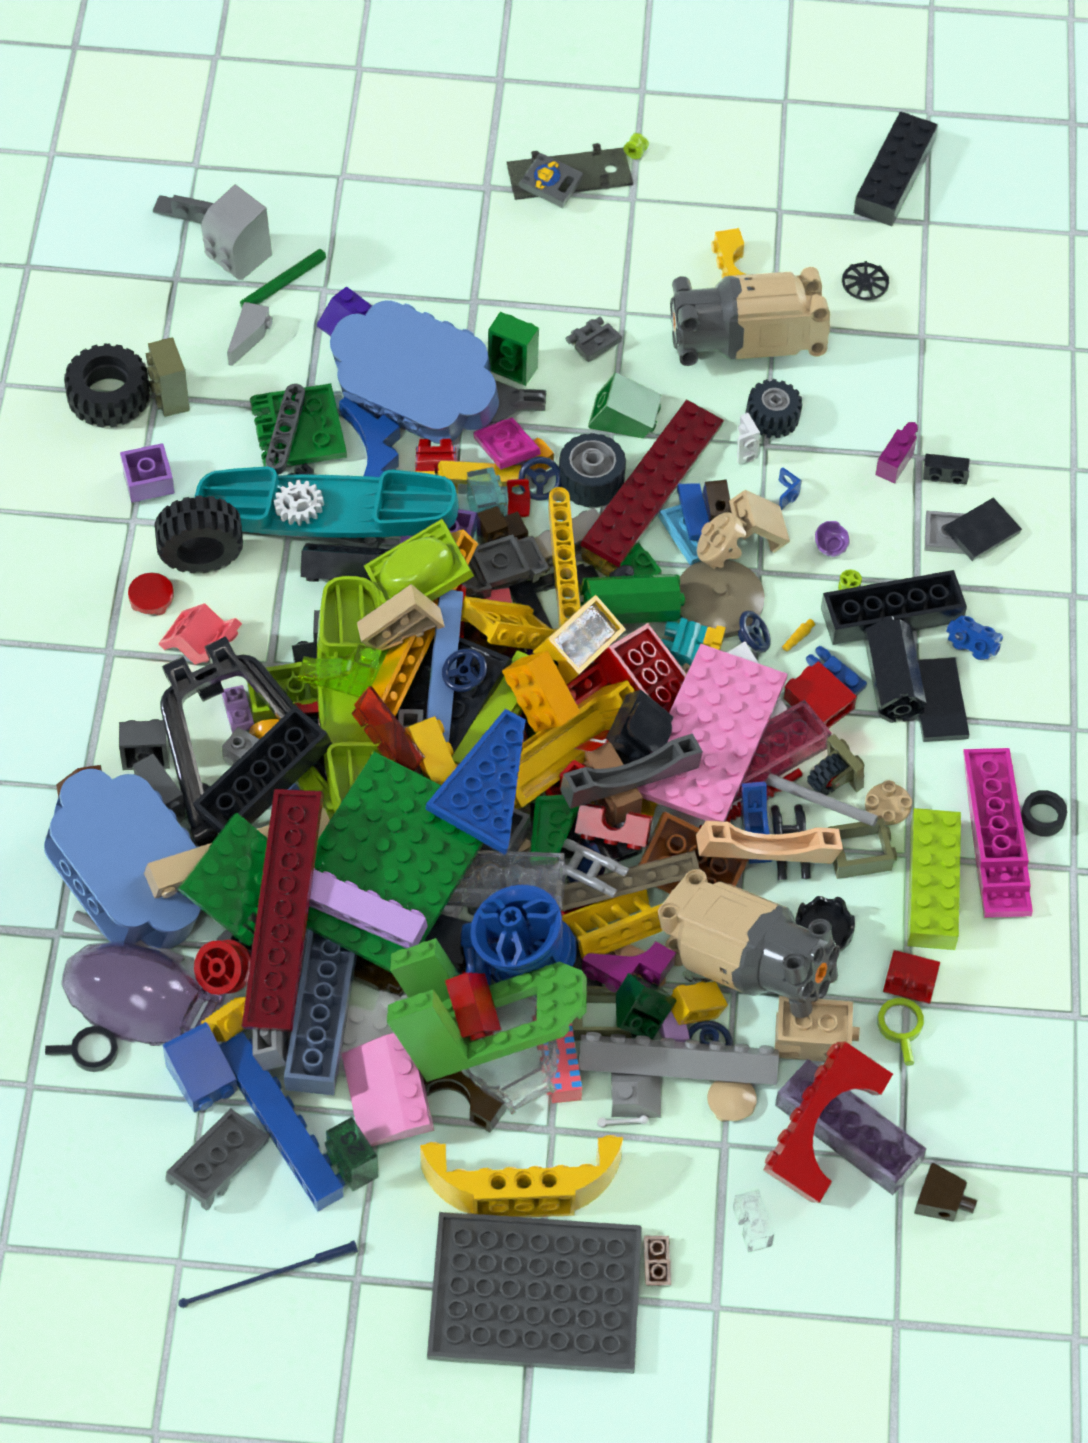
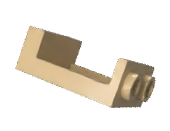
M746 489L729 501L732 514L747 523V526L743 527L746 531V537L742 539L745 540L756 533L767 538L770 551L772 552L778 551L790 542L779 505Z

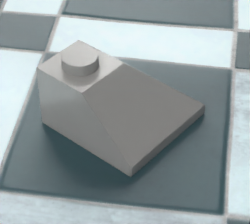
M611 1073V1117L640 1118L642 1115H646L648 1118H661V1076Z

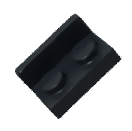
M926 453L923 480L967 484L970 473V458Z

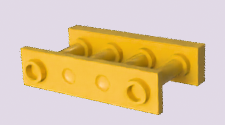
M647 889L599 901L562 916V920L569 926L573 935L577 937L582 959L589 953L606 954L663 931L658 916V909L662 904L651 907ZM639 910L642 911V912H639V913L634 914V915H632V916L629 915V914H632V913L637 912V911H639ZM620 919V920L617 921V922L611 923V924H609V925L607 924V923H609V922H611V921ZM596 927L599 928V929H596V930L591 931V932H589V933H586V931H589V930L594 929V928H596Z

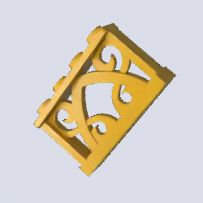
M465 596L462 602L461 621L470 622L488 637L487 641L490 644L535 650L556 630L549 628L532 614L534 610L528 605Z

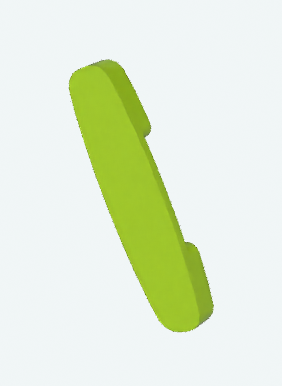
M357 576L336 577L327 582L323 588L318 619V710L320 727L328 733L332 742L323 757L334 812L338 809L373 752L396 763L398 759L395 718L393 722L373 726L359 713L388 653V649L375 653L361 642L357 622L381 606L382 602L378 588L373 582Z

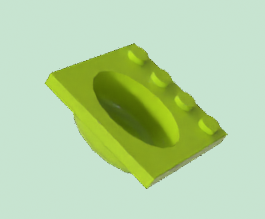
M443 519L364 565L371 581L378 588L383 604L410 584L433 601L474 577Z

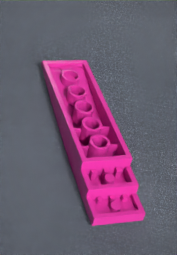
M1010 748L963 749L968 804L984 918L1032 916L1031 883L1028 872L1029 859Z

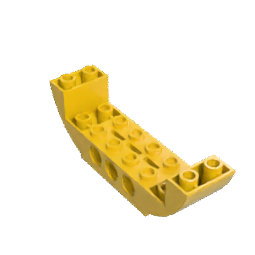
M606 1135L598 1138L596 1166L592 1164H582L579 1167L557 1165L553 1168L531 1166L528 1169L506 1167L503 1170L480 1168L477 1171L455 1169L452 1172H447L446 1144L429 1142L426 1145H420L421 1170L426 1181L439 1197L454 1208L468 1214L526 1218L574 1216L576 1210L587 1206L597 1199L611 1184L621 1162L623 1137Z

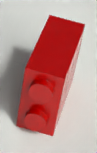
M819 661L813 666H807L800 676L796 679H790L784 687L783 699L821 734L855 709L857 696Z
M464 973L445 980L462 1038H471V1041H475L502 1031L485 974Z

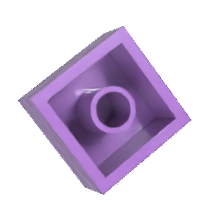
M164 443L120 452L122 470L131 503L175 494L173 476Z

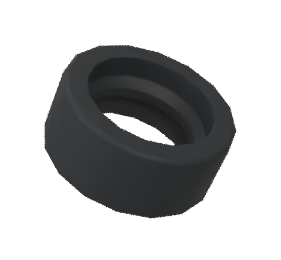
M1049 790L1035 791L1025 799L1021 811L1022 823L1029 832L1037 836L1049 837L1055 835L1064 826L1068 813L1067 805L1063 798L1055 792ZM1037 804L1051 806L1058 814L1057 820L1053 822L1038 821L1030 813L1031 807Z

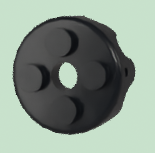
M816 896L807 904L802 902L795 917L796 924L809 929L812 921L817 919L827 920L831 925L835 944L840 947V952L845 950L853 939L855 916L851 915L848 911L844 899L841 897L828 899L823 896Z

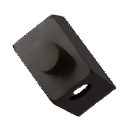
M727 479L705 482L702 495L709 522L719 514L725 512L732 513L729 504L730 494Z
M931 1162L916 1203L914 1214L952 1222L956 1218L958 1209L973 1214L978 1200L964 1195L968 1183L966 1180Z

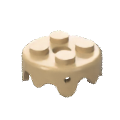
M729 512L719 514L713 520L706 523L702 528V534L697 545L698 558L714 570L716 567L723 568L724 562L727 559L740 558L742 552L737 546V540L746 537V531L743 527H746L747 523Z

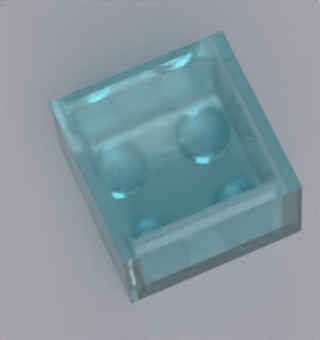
M493 467L467 472V501L470 511L478 513L498 506L504 517L507 515L505 508L507 506V498L505 493H501V479L499 475H495Z

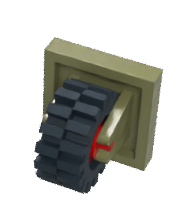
M833 734L827 738V757L816 764L814 770L810 771V775L807 776V783L816 792L824 795H829L830 792L833 793L847 782L858 792L864 788L865 764L858 755L854 756L849 745L844 739H839Z

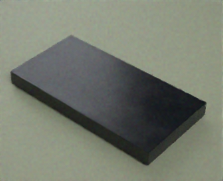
M956 658L918 660L926 699L924 714L918 716L923 742L969 739L970 734Z

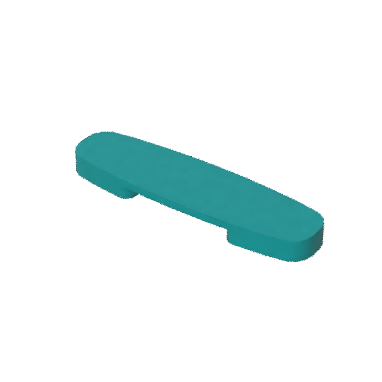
M268 466L216 470L206 474L200 479L195 492V496H213L215 499L221 498L227 503L232 504L240 514L242 532L286 536L342 538L414 536L441 519L444 520L449 529L455 523L459 509L455 485L447 477L393 469L383 472L380 477L348 475H277L275 469ZM297 480H300L301 484L309 481L310 487L315 484L317 490H321L324 502L322 513H317V519L311 517L309 518V524L302 521L301 526H298L297 521H294L292 525L289 524L288 519L282 521L281 515L278 516L274 504L276 493H282L281 487L288 488V482L296 485Z

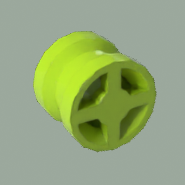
M633 133L629 141L623 146V150L628 157L635 160L640 159L643 151H646L649 147V141L642 134Z
M852 569L843 571L840 575L838 590L861 586V574Z

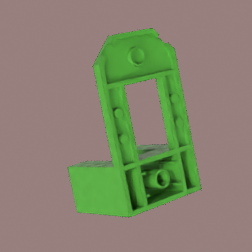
M437 939L422 942L391 954L390 971L408 998L388 1005L387 1023L427 1082L562 1038L569 1032V1025L575 1018L580 1019L587 1012V978L585 974L577 968L557 962L489 985L495 1008L537 994L536 1021L471 1041V1038L461 1037L445 980L459 976V973Z

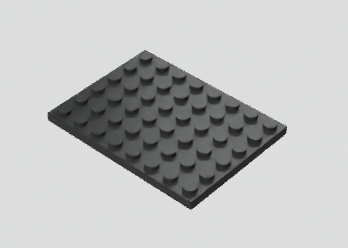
M439 1212L427 1360L634 1373L642 1225Z

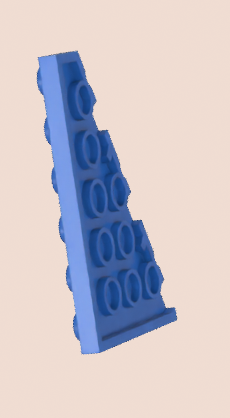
M506 708L426 803L427 811L504 855L507 854L525 728V719Z

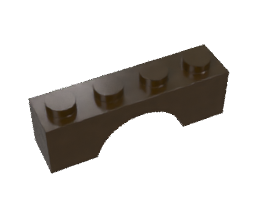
M462 1071L429 1082L423 1077L427 1096L441 1090H452L464 1096L470 1105L469 1121L489 1133L492 1132L507 1111V1099H505L502 1093L488 1089L480 1080L476 1078L471 1079L464 1075Z

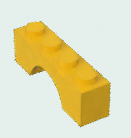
M740 228L715 231L714 241H711L712 252L717 255V268L722 270V279L725 276L746 275L734 265L735 262L743 258L745 243Z

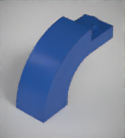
M765 782L742 783L741 820L742 830L770 834L767 817V785ZM748 860L749 864L772 862V860Z

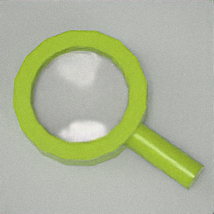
M894 998L881 1006L877 1016V1026L880 1033L886 1039L901 1044L905 1065H913L914 1059L910 1041H913L920 1035L924 1025V1015L921 1008L915 1002L906 998Z

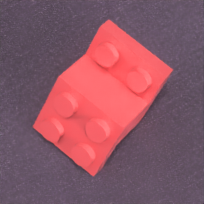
M203 603L183 610L158 645L164 650L172 647L178 648L195 665L202 662L207 663L210 660L204 646L225 636L229 642L233 641L237 637V630L242 623L237 618L223 621L210 607Z

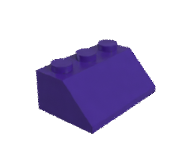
M346 286L330 299L317 323V327L331 337L341 319L351 314L366 316L372 305Z

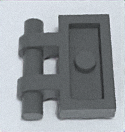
M600 316L596 319H590L586 322L585 326L572 330L571 334L565 337L568 344L576 341L575 350L587 362L622 342V336L609 323L601 327L604 324V320Z

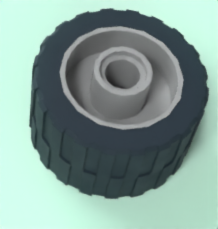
M581 434L572 438L564 445L560 452L561 487L568 491L570 501L577 505L599 507L609 504L625 483L626 458L624 450L614 439L603 434Z

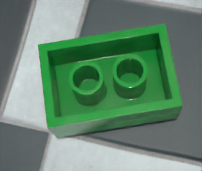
M500 311L488 329V356L491 372L527 386L538 369L539 327Z

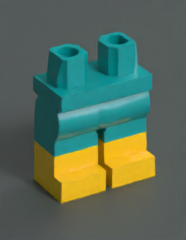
M681 618L680 623L667 621L664 636L675 639L674 642L666 639H661V641L679 665L684 666L686 663L691 666L700 644L721 650L726 627L717 625L715 629L700 625L694 621H688L685 618Z

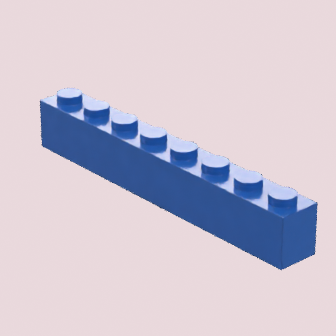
M241 1032L227 1042L219 1044L237 1079V1087L267 1134L270 1135L269 1137L317 1212L344 1198V1180L339 1173L335 1174L331 1169L333 1165L326 1153L322 1155L318 1149L320 1145L315 1135H309L307 1132V1124L302 1115H296L293 1110L295 1108L293 1101L288 1095L284 1096L281 1091L282 1085L276 1076L272 1077L269 1070H263L254 1058L253 1039H247L245 1034Z

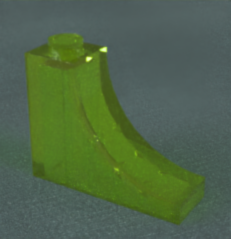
M358 644L353 652L340 658L315 659L304 656L297 680L365 699L377 670L381 650Z

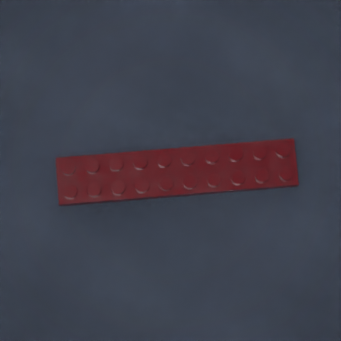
M686 399L582 539L580 546L620 567L659 511H661L677 489L678 484L682 482L722 427L724 420Z
M274 789L242 1027L244 1029L288 1032L293 1030L324 798L322 791Z

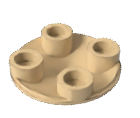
M886 780L874 786L866 795V811L877 815L878 819L884 818L885 825L898 824L904 821L911 812L912 799L909 793L892 780Z
M715 1081L708 1090L707 1101L711 1111L719 1121H739L753 1114L757 1103V1096L750 1083Z

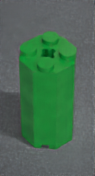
M678 574L583 578L580 595H584V602H580V607L596 595L621 624L680 620V606L685 605L684 593H680V576Z

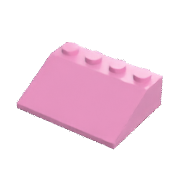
M394 1033L384 1035L341 1053L359 1140L365 1148L434 1131L423 1076Z

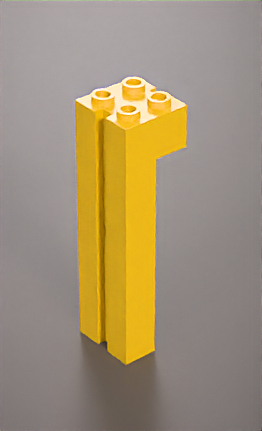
M628 681L602 687L577 706L581 713L564 725L539 731L522 743L514 808L524 807L558 782L559 774L573 760L581 764L584 762L585 752L587 751L574 748L602 731L610 730L626 694L634 692Z

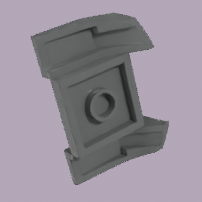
M512 534L476 547L468 564L474 577L465 581L462 585L466 587V594L469 597L480 596L488 598L491 597L492 587L525 576H529L534 583L539 580L541 575L546 574L550 568L533 535L518 540Z

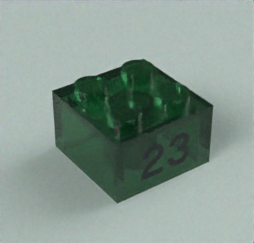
M353 1117L326 1131V1141L324 1142L327 1149L326 1154L330 1158L332 1165H336L340 1171L338 1173L344 1180L345 1186L349 1185L353 1192L379 1177L378 1156Z

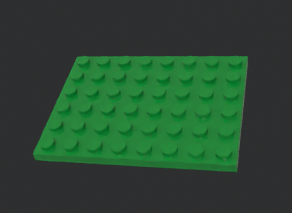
M373 752L318 838L314 868L321 873L327 871L336 876L337 880L344 883L345 881H350L356 884L358 889L365 892L367 890L373 891L381 899L388 902L389 900H394L400 903L404 909L409 911L414 909L421 912L426 918L427 929L419 942L420 944L424 942L484 843L426 810V803L441 785ZM309 906L307 929L391 972V954L398 950L406 949Z

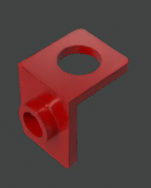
M507 480V515L518 512L520 517H529L531 504L529 480ZM515 485H521L525 488V491L522 494H515L512 488Z

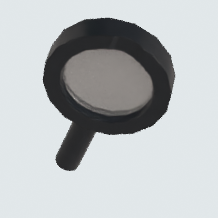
M91 1026L79 1031L72 1039L71 1045H45V1055L72 1054L73 1061L79 1068L89 1072H98L105 1070L114 1063L118 1054L116 1037L110 1030L105 1027Z

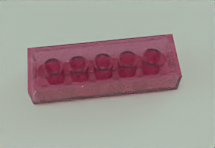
M805 700L768 721L742 783H766L770 773L779 777L827 749V738L832 736V732ZM742 783L734 802L742 798Z

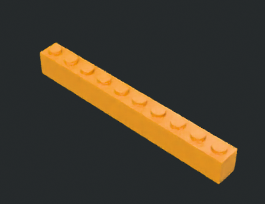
M464 529L451 533L467 564H469L478 543ZM438 598L432 601L436 605H438ZM435 627L424 631V635L420 637L413 635L405 638L403 643L389 649L359 710V713L373 726L393 722L435 635Z

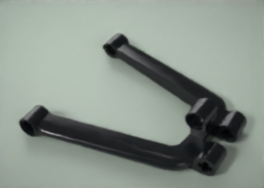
M226 636L204 646L211 664L191 672L183 656L161 666L170 687L161 696L160 710L180 790L183 794L184 806L191 827L190 831L199 847L213 842L219 834L198 815L192 804L204 791L183 711L185 700L198 692L202 702H205L224 693L221 681L239 676L251 685L279 720L296 706L258 659L245 654L235 655ZM322 756L315 764L321 776L328 783L324 757Z

